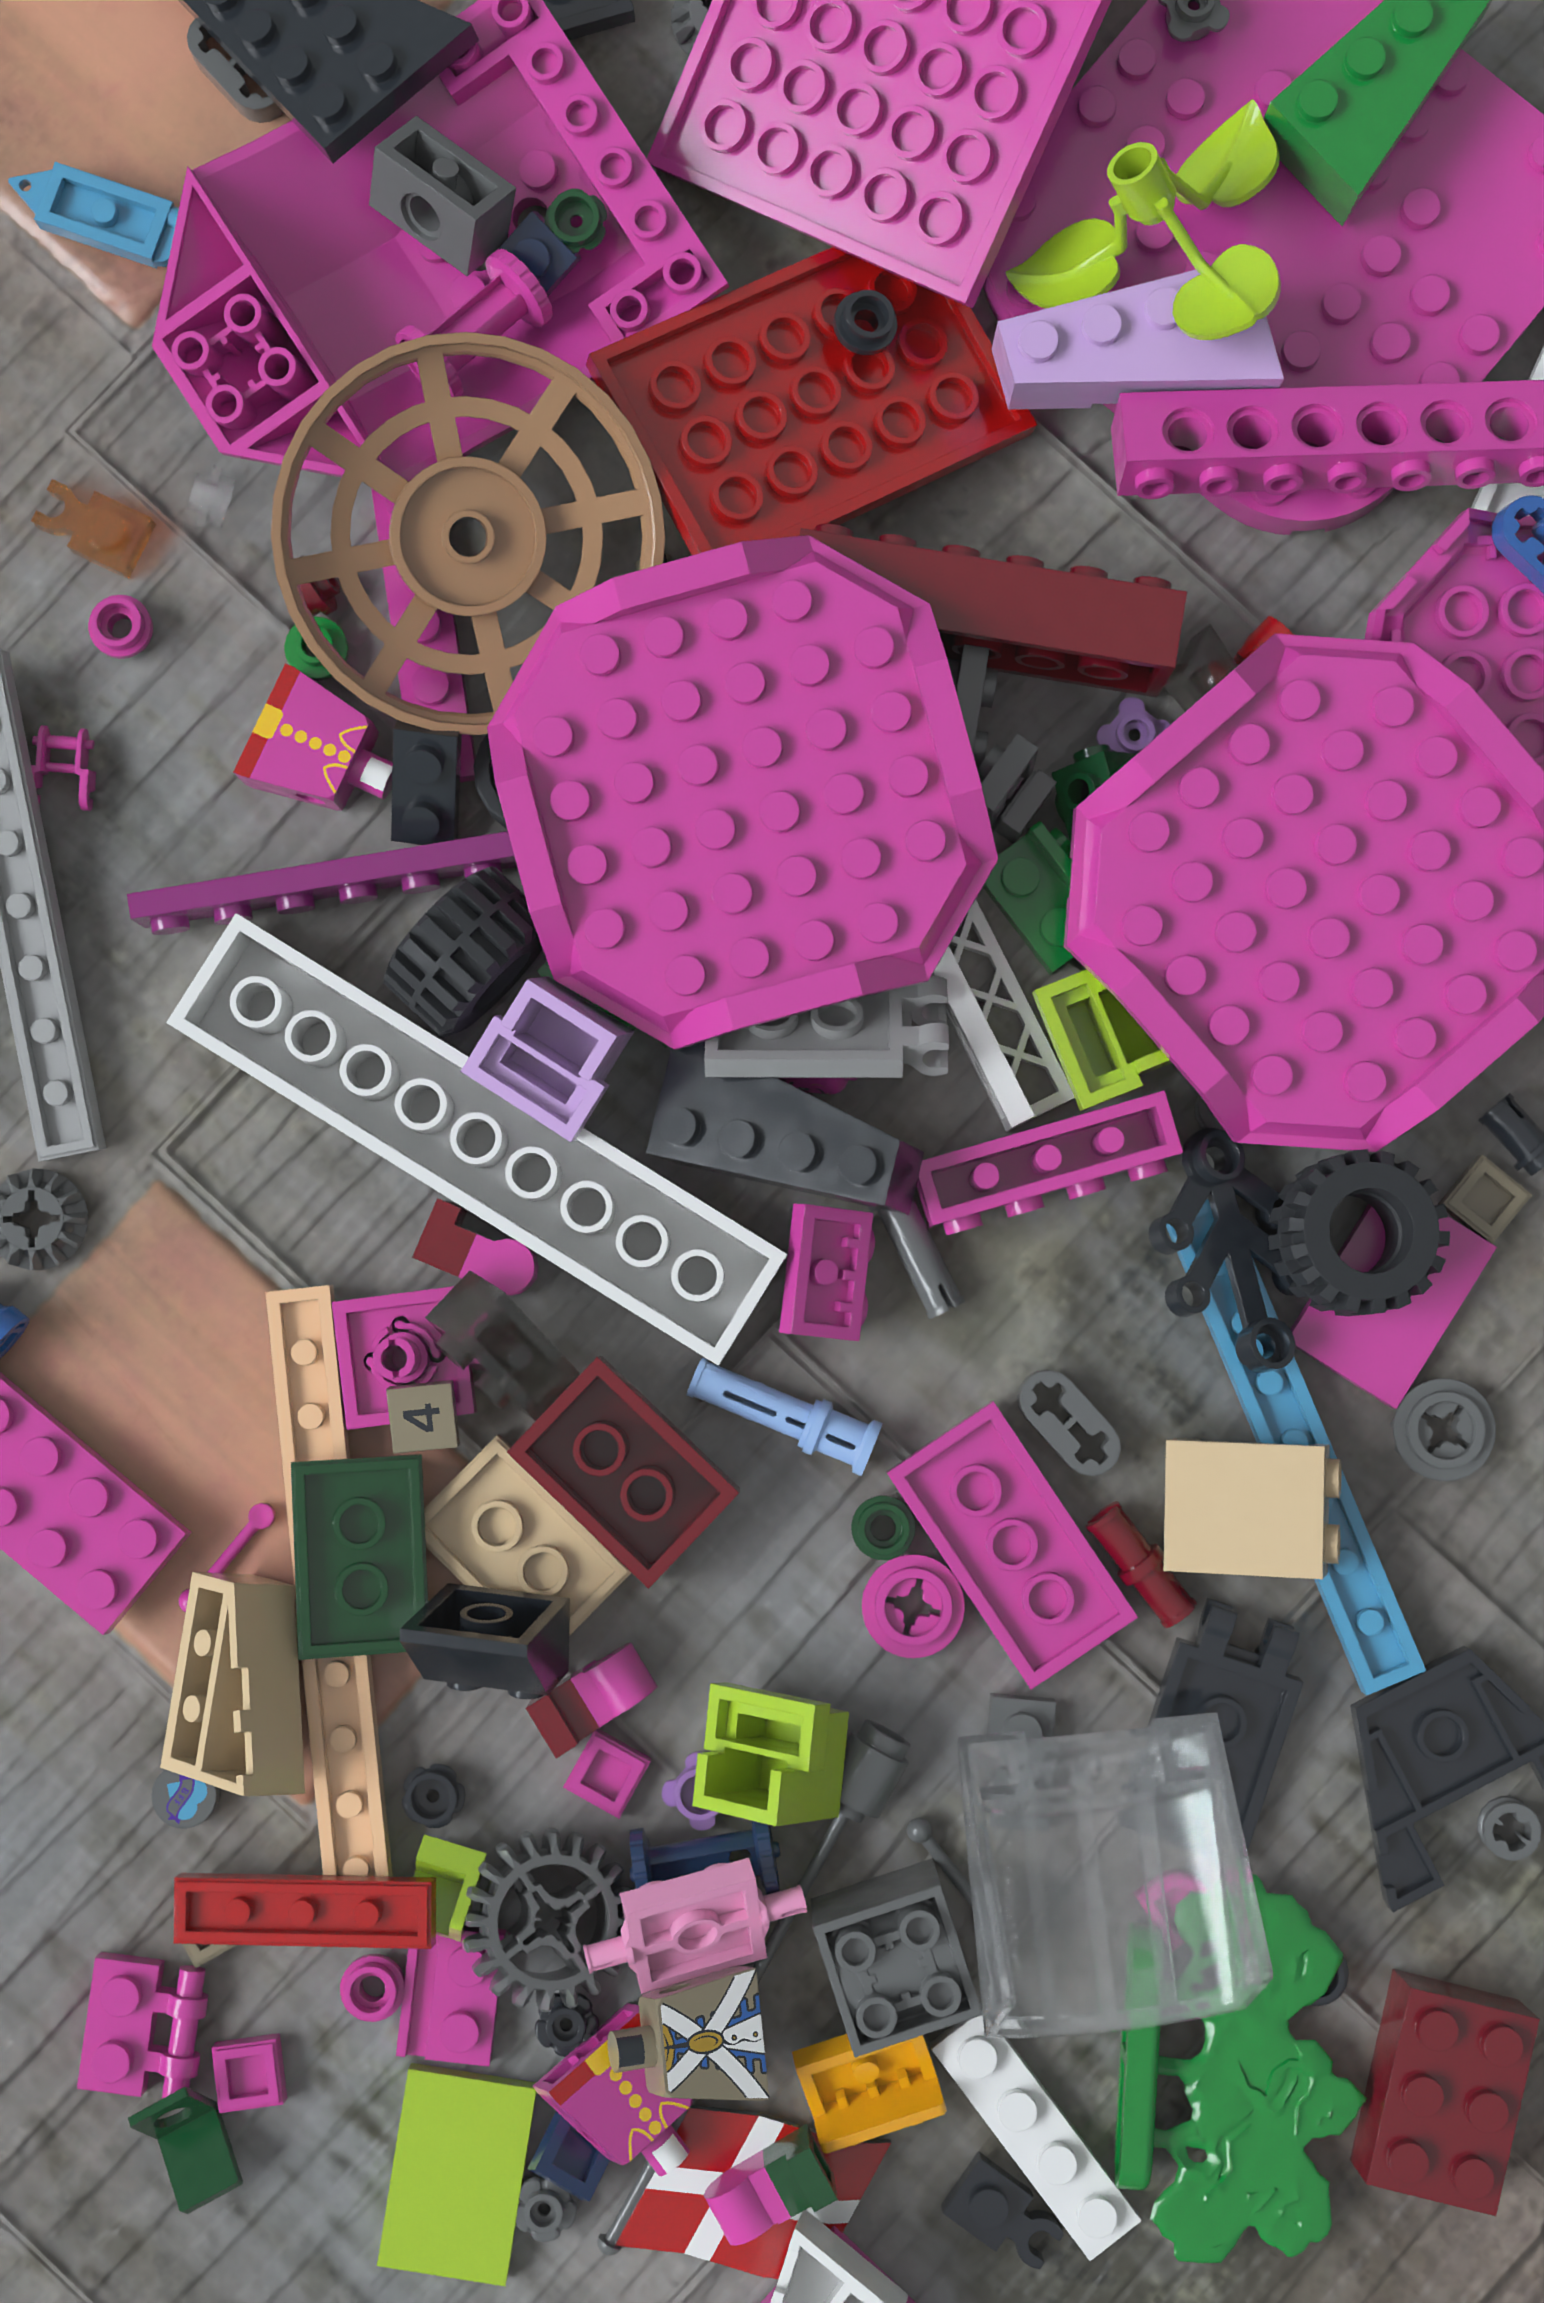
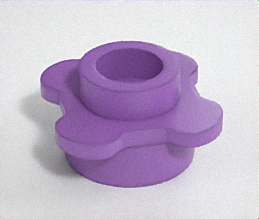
M1130 697L1120 703L1119 714L1111 724L1102 725L1099 728L1096 740L1098 745L1108 744L1111 751L1138 754L1169 727L1170 724L1166 720H1156L1145 711L1142 700ZM1137 730L1140 733V739L1137 741L1131 740L1128 735L1129 731Z
M696 1751L687 1756L685 1761L686 1767L679 1776L664 1783L662 1798L666 1805L670 1807L677 1806L678 1810L690 1819V1825L694 1829L702 1831L713 1827L716 1820L715 1816L719 1812L692 1806L697 1755L702 1753L701 1751Z

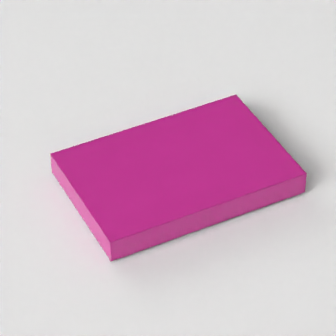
M1368 1204L1337 1254L1345 1264L1360 1272L1371 1270L1381 1258L1385 1247L1384 1225L1379 1214L1371 1205ZM1449 1216L1438 1219L1439 1231H1450L1449 1246L1439 1247L1436 1255L1446 1259L1440 1273L1428 1275L1427 1278L1433 1285L1424 1294L1411 1296L1412 1303L1400 1309L1387 1310L1386 1313L1349 1317L1336 1316L1335 1311L1332 1310L1321 1312L1310 1307L1312 1299L1309 1298L1290 1329L1295 1339V1348L1391 1409H1397L1497 1248Z

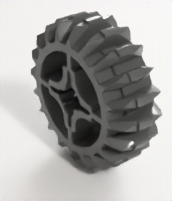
M548 1827L543 1833L542 1848L538 1849L533 1834L529 1831H523L519 1833L518 1841L522 1854L516 1856L512 1848L506 1843L501 1842L495 1847V1850L504 1865L498 1871L486 1862H482L478 1867L480 1874L490 1881L485 1890L478 1887H468L466 1896L473 1901L481 1902L479 1911H469L467 1913L464 1925L479 1927L480 1932L461 1941L462 1948L467 1953L486 1951L472 1965V1970L475 1975L482 1977L498 1969L489 1986V1990L496 1996H501L507 1992L515 1982L512 1992V2003L516 2007L524 2008L530 2001L534 1990H536L538 2009L542 2012H550L554 2005L555 1991L559 1990L560 1998L564 2005L568 2008H573L578 2005L576 1985L581 1983L583 1988L592 1996H597L602 1991L600 1983L593 1975L596 1971L589 1974L585 1954L581 1951L583 1948L576 1936V1924L579 1917L590 1908L589 1901L595 1898L597 1921L589 1944L618 1937V1927H622L625 1921L623 1911H618L617 1906L622 1904L620 1893L633 1889L628 1886H618L611 1889L610 1886L621 1877L624 1869L621 1864L616 1862L598 1869L607 1852V1849L601 1844L595 1843L581 1857L584 1847L583 1834L575 1831L571 1832L561 1849V1838L558 1829ZM550 1864L567 1865L577 1870L585 1879L574 1888L568 1885L556 1893H547L542 1885L535 1881L530 1870ZM514 1885L516 1888L515 1892L521 1902V1913L516 1923L506 1930L508 1936L500 1941L498 1934L499 1910L507 1891ZM534 1897L555 1910L561 1909L562 1917H555V1919L560 1921L556 1931L562 1940L541 1927L535 1929L534 1921H540L541 1919L536 1917L540 1907ZM551 1946L554 1952L562 1958L566 1966L552 1972L536 1973L516 1967L510 1959L521 1951L528 1954L537 1947ZM618 1965L601 1969L612 1977H616L620 1972Z

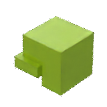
M1087 969L1032 992L1080 1112L1142 1087L1141 1075L1172 1063L1116 997Z
M728 1682L710 1683L704 1749L711 1750V1752H702L697 1755L692 1806L772 1826L838 1818L849 1712L830 1708L831 1704Z

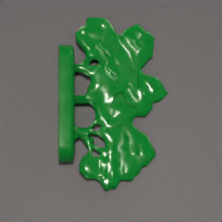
M1235 1868L1219 1890L1208 1892L1191 1891L1177 1904L1175 1922L1182 1939L1192 1946L1195 1955L1187 1969L1175 1980L1168 1979L1164 1974V1936L1162 1929L1156 1924L1129 1922L1127 1931L1114 2145L1115 2186L1117 2189L1145 2190L1151 2182L1154 2147L1165 2148L1179 2165L1175 2181L1154 2202L1150 2219L1159 2228L1161 2235L1174 2243V2256L1181 2262L1222 2263L1248 2226L1256 2227L1260 2238L1264 2242L1283 2251L1287 2257L1297 2256L1304 2252L1310 2242L1319 2243L1326 2237L1332 2226L1329 2195L1330 2182L1317 2171L1314 2163L1305 2153L1304 2147L1313 2138H1324L1328 2135L1340 2136L1356 2118L1359 2109L1367 2100L1350 2080L1334 2075L1332 2072L1333 2060L1316 2040H1295L1289 2030V2019L1300 2009L1310 2006L1326 1993L1343 1962V1952L1326 1931L1312 1925L1308 1911L1297 1903L1293 1895L1267 1893L1261 1879L1257 1875L1245 1874L1241 1869ZM1209 1940L1218 1942L1219 1949L1210 1956H1201L1205 1942ZM1223 1960L1229 1963L1231 1968L1230 1974L1223 1983L1214 1989L1196 1991L1193 1986L1195 1982L1205 1983V1973L1201 1972L1202 1970ZM1213 1998L1219 2012L1209 2013L1202 2008L1200 2001ZM1188 2003L1199 2014L1204 2023L1205 2043L1201 2052L1192 2059L1159 2056L1161 2009L1166 2005ZM1158 2075L1179 2076L1185 2085L1184 2092L1193 2109L1191 2120L1168 2130L1155 2128ZM1186 2147L1205 2149L1208 2158L1204 2162H1194L1188 2158Z

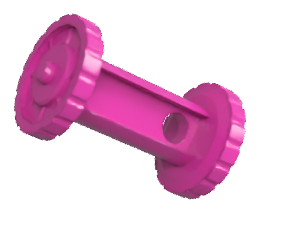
M497 249L485 261L486 270L491 281L427 335L471 332L501 336L519 319L530 324L532 327L541 328L553 316L552 306L545 290L534 274L530 272L529 268L507 250ZM406 325L396 334L395 341L397 344L426 336V334L415 326ZM443 356L451 397L461 396L463 387L457 372L476 356ZM417 362L407 364L415 377L421 382Z

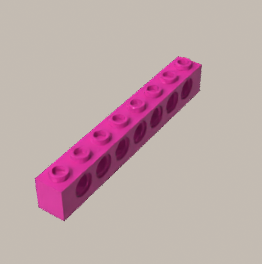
M1544 380L1120 393L1111 426L1117 496L1138 495L1144 499H1159L1169 494L1202 493L1208 497H1223L1233 492L1266 491L1272 495H1286L1297 490L1330 489L1336 493H1350L1361 488L1394 487L1400 491H1413L1425 486L1458 485L1464 489H1476L1488 484L1521 483L1527 487L1544 486ZM1433 438L1439 439V440L1443 441L1444 443L1439 442V441H1437V440H1435V439H1433ZM1369 440H1374V441L1380 443L1381 445L1374 444V443L1370 442ZM1304 442L1313 443V444L1317 445L1318 447L1310 446V445H1308V444H1306V443H1304ZM1240 444H1247L1254 447L1255 449H1248L1241 446ZM1175 446H1184L1192 451H1183Z

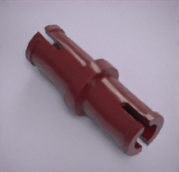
M1118 1501L1112 1502L1101 1509L1087 1522L1088 1524L1085 1526L1087 1530L1093 1533L1120 1568L1117 1576L1124 1585H1133L1160 1619V1623L1164 1628L1176 1625L1195 1609V1605H1197L1196 1600L1187 1593L1171 1571H1164V1551L1158 1544L1150 1545L1123 1511L1122 1505Z

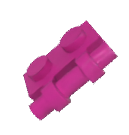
M100 1952L94 1961L77 2089L141 2097L147 2090L149 2072H157L165 2076L162 2099L183 2087L189 2088L190 2079L198 2076L200 2053L194 2050L198 2021L206 2017L208 1994L203 1992L206 1969L201 1966L195 1968L194 1965L181 1966L177 1988L161 1986L165 1960ZM158 2013H166L173 2017L169 2046L153 2044Z

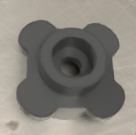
M1158 0L1161 5L1167 8L1165 20L1169 35L1180 42L1199 40L1209 34L1210 31L1220 32L1226 27L1229 20V10L1221 5L1220 0ZM1192 1L1197 2L1199 9H1189L1188 3Z

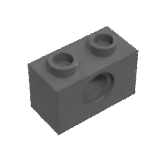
M418 116L412 118L375 147L369 205L464 275H470L507 240L516 187Z

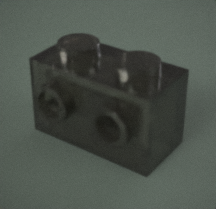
M469 1271L425 1317L442 1335L435 1343L439 1350L462 1370L470 1364L481 1375L474 1383L475 1387L500 1410H503L510 1403L536 1421L580 1375L577 1369L504 1291L472 1271Z

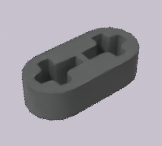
M194 19L188 29L187 42L194 61L202 73L239 113L248 120L264 123L271 122L281 116L283 111L269 96L262 98L257 93L250 95L243 78L247 73L233 58L228 62L217 49L209 50L206 42L212 36Z
M1051 1370L1036 1371L1025 1378L1019 1387L1017 1395L1019 1409L1025 1419L1060 1458L1076 1472L1088 1476L1102 1475L1112 1469L1119 1459L1121 1450L1119 1436L1110 1423L1074 1383L1062 1373ZM1041 1383L1048 1388L1056 1383L1060 1385L1063 1392L1059 1394L1057 1400L1069 1414L1062 1423L1048 1410L1040 1411L1038 1414L1034 1412L1031 1406L1036 1402L1037 1396L1032 1389L1036 1384ZM1075 1423L1089 1435L1093 1436L1102 1432L1106 1439L1100 1445V1449L1105 1455L1099 1462L1089 1457L1084 1458L1082 1461L1077 1460L1074 1454L1078 1452L1081 1446L1068 1431Z

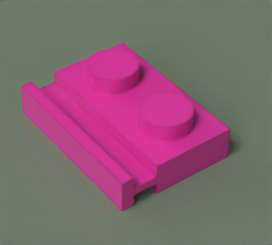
M466 1926L462 1940L467 1936L480 1932L479 1927ZM498 1929L500 1941L506 1937V1929ZM437 1934L436 1944L432 1949H408L396 2056L406 2057V2055L423 2056L425 2060L490 2066L499 1996L489 1990V1986L498 1969L482 1977L475 1975L472 1970V1965L479 1957L486 1953L485 1950L467 1953L463 1950L461 1942Z

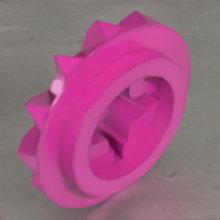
M900 1555L887 1561L875 1569L863 1590L862 1615L869 1634L883 1649L900 1657L922 1658L939 1652L954 1639L964 1617V1596L958 1580L949 1568L927 1555ZM918 1578L922 1579L920 1584L922 1600L927 1604H931L933 1609L940 1610L939 1615L931 1612L928 1615L917 1614L914 1623H910L907 1633L903 1632L905 1627L903 1610L894 1606L893 1602L887 1601L886 1597L896 1598L897 1595L907 1597L911 1588L915 1587Z

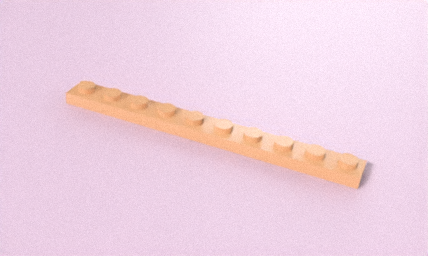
M333 1285L265 1292L295 1596L291 1462L351 1458L332 1302H335ZM371 1655L302 1660L323 1875L393 1877Z

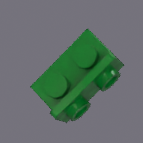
M1038 821L1028 829L1026 835L998 855V862L984 884L983 889L1049 975H1052L1074 958L1064 948L1066 908L1070 891L1072 858H1070L1071 843L1059 829L1054 828L1049 832L1044 824Z

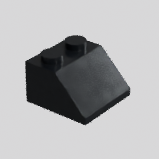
M447 1583L400 1628V1642L425 1680L447 1682L449 1688L458 1691H473L482 1687L508 1690L510 1696L518 1699H536L544 1695L548 1696L569 1672L570 1598Z

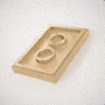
M497 1435L424 1508L426 1547L464 1585L570 1598V1636L631 1572L507 1453L511 1446L500 1435Z

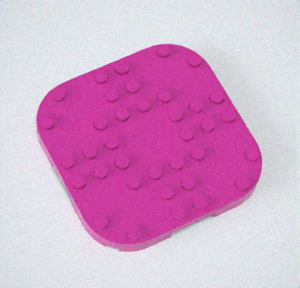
M1148 0L1071 90L983 286L987 301L996 319L1001 321L1044 309L1025 299L1012 286L1006 276V271L1025 262L1051 237L1081 220L1091 218L1105 220L1115 228L1114 213L1109 205V200L1116 196L1117 193L1107 176V168L1111 159L1121 149L1137 142L1150 143L1156 148L1160 158L1166 160L1170 170L1177 174L1187 158L1217 128L1251 99L1257 103L1264 118L1270 102L1384 0H1220L1221 5L1225 6L1230 14L1226 27L1220 32L1210 31L1209 34L1199 40L1185 42L1177 41L1169 35L1165 20L1167 8L1161 5L1158 0ZM1192 1L1188 3V7L1191 10H1198L1199 4ZM1464 50L1460 51L1441 81L1437 84L1343 227L1280 160L1277 171L1271 181L1260 192L1239 205L1222 207L1212 201L1206 209L1199 210L1193 204L1180 202L1177 197L1174 200L1175 206L1173 211L1210 266L1224 251L1238 244L1256 246L1270 255L1275 262L1280 274L1281 292L1275 307L1266 317L1284 377L1279 388L1482 382L1544 309V114ZM1127 214L1128 247L1124 253L1115 257L1120 267V277L1115 286L1108 292L1196 270L1164 220L1155 225H1144L1139 221L1131 219ZM1103 404L1115 414L1117 404ZM1369 440L1370 442H1372V443H1374V444L1381 445L1380 443H1378V442H1376V441H1374V440ZM1304 442V443H1306V444H1308V445H1310V446L1318 447L1317 445H1315V444H1313V443ZM1240 444L1241 446H1243V447H1245V448L1255 449L1254 447H1252V446H1250V445ZM1175 446L1183 451H1192L1184 446ZM1394 487L1361 488L1350 493H1336L1330 489L1297 490L1286 495H1272L1266 491L1233 492L1223 497H1208L1202 493L1200 494L1225 514L1247 526L1274 534L1290 535L1292 531H1311L1324 528L1325 532L1350 524L1379 505L1391 493Z

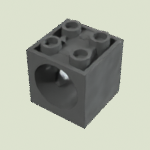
M933 1858L811 1898L813 1930L854 2057L983 2015Z

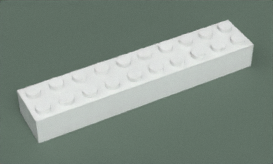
M237 913L166 1022L718 1366L787 1257L785 1252L583 1128L576 1140L569 1142L462 1073L461 1070L468 1060V1056Z

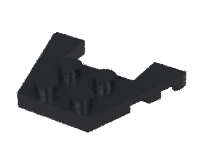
M1461 1646L1425 1665V1672L1374 1692L1350 1705L1382 1897L1386 1906L1393 1913L1445 1886L1414 1828L1415 1822L1527 1763L1530 1764L1544 1790V1721L1466 1646Z

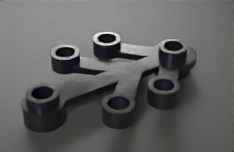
M1216 1128L1199 1130L1186 1140L1182 1149V1165L1188 1177L1170 1212L1151 1223L1149 1227V1240L1155 1250L1165 1255L1186 1249L1194 1238L1192 1223L1207 1198L1214 1221L1186 1275L1172 1281L1167 1286L1165 1301L1169 1310L1179 1317H1189L1204 1311L1210 1303L1211 1295L1209 1289L1225 1260L1243 1328L1236 1341L1237 1357L1244 1366L1256 1373L1274 1371L1285 1367L1293 1359L1295 1339L1292 1331L1284 1322L1267 1316L1252 1257L1272 1271L1273 1283L1281 1293L1288 1296L1294 1295L1288 1289L1294 1282L1290 1275L1279 1276L1274 1266V1263L1282 1261L1279 1249L1269 1250V1235L1267 1234L1278 1233V1225L1269 1223L1273 1205L1281 1207L1284 1201L1278 1197L1280 1192H1276L1244 1168L1245 1153L1241 1143L1233 1142L1224 1130ZM1206 1153L1211 1156L1214 1162V1169L1210 1166ZM1235 1194L1256 1208V1220L1263 1230L1240 1214ZM1167 1224L1171 1225L1176 1231V1243L1172 1242L1166 1234ZM1183 1286L1187 1287L1193 1295L1192 1306L1188 1305L1183 1298ZM1256 1339L1262 1344L1263 1356L1258 1351Z

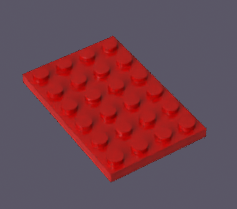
M834 247L589 353L586 367L596 385L611 398L636 432L650 459L662 503L692 555L742 541L800 536L801 528L815 530L816 525L819 524L841 525L1030 436L1038 425L1029 409H1008L991 350L992 344L970 307ZM861 290H874L883 294L891 302L897 317V331L894 339L884 351L875 355H860L848 350L838 340L834 331L833 319L838 305L846 296ZM854 321L861 329L874 332L873 327L867 321Z

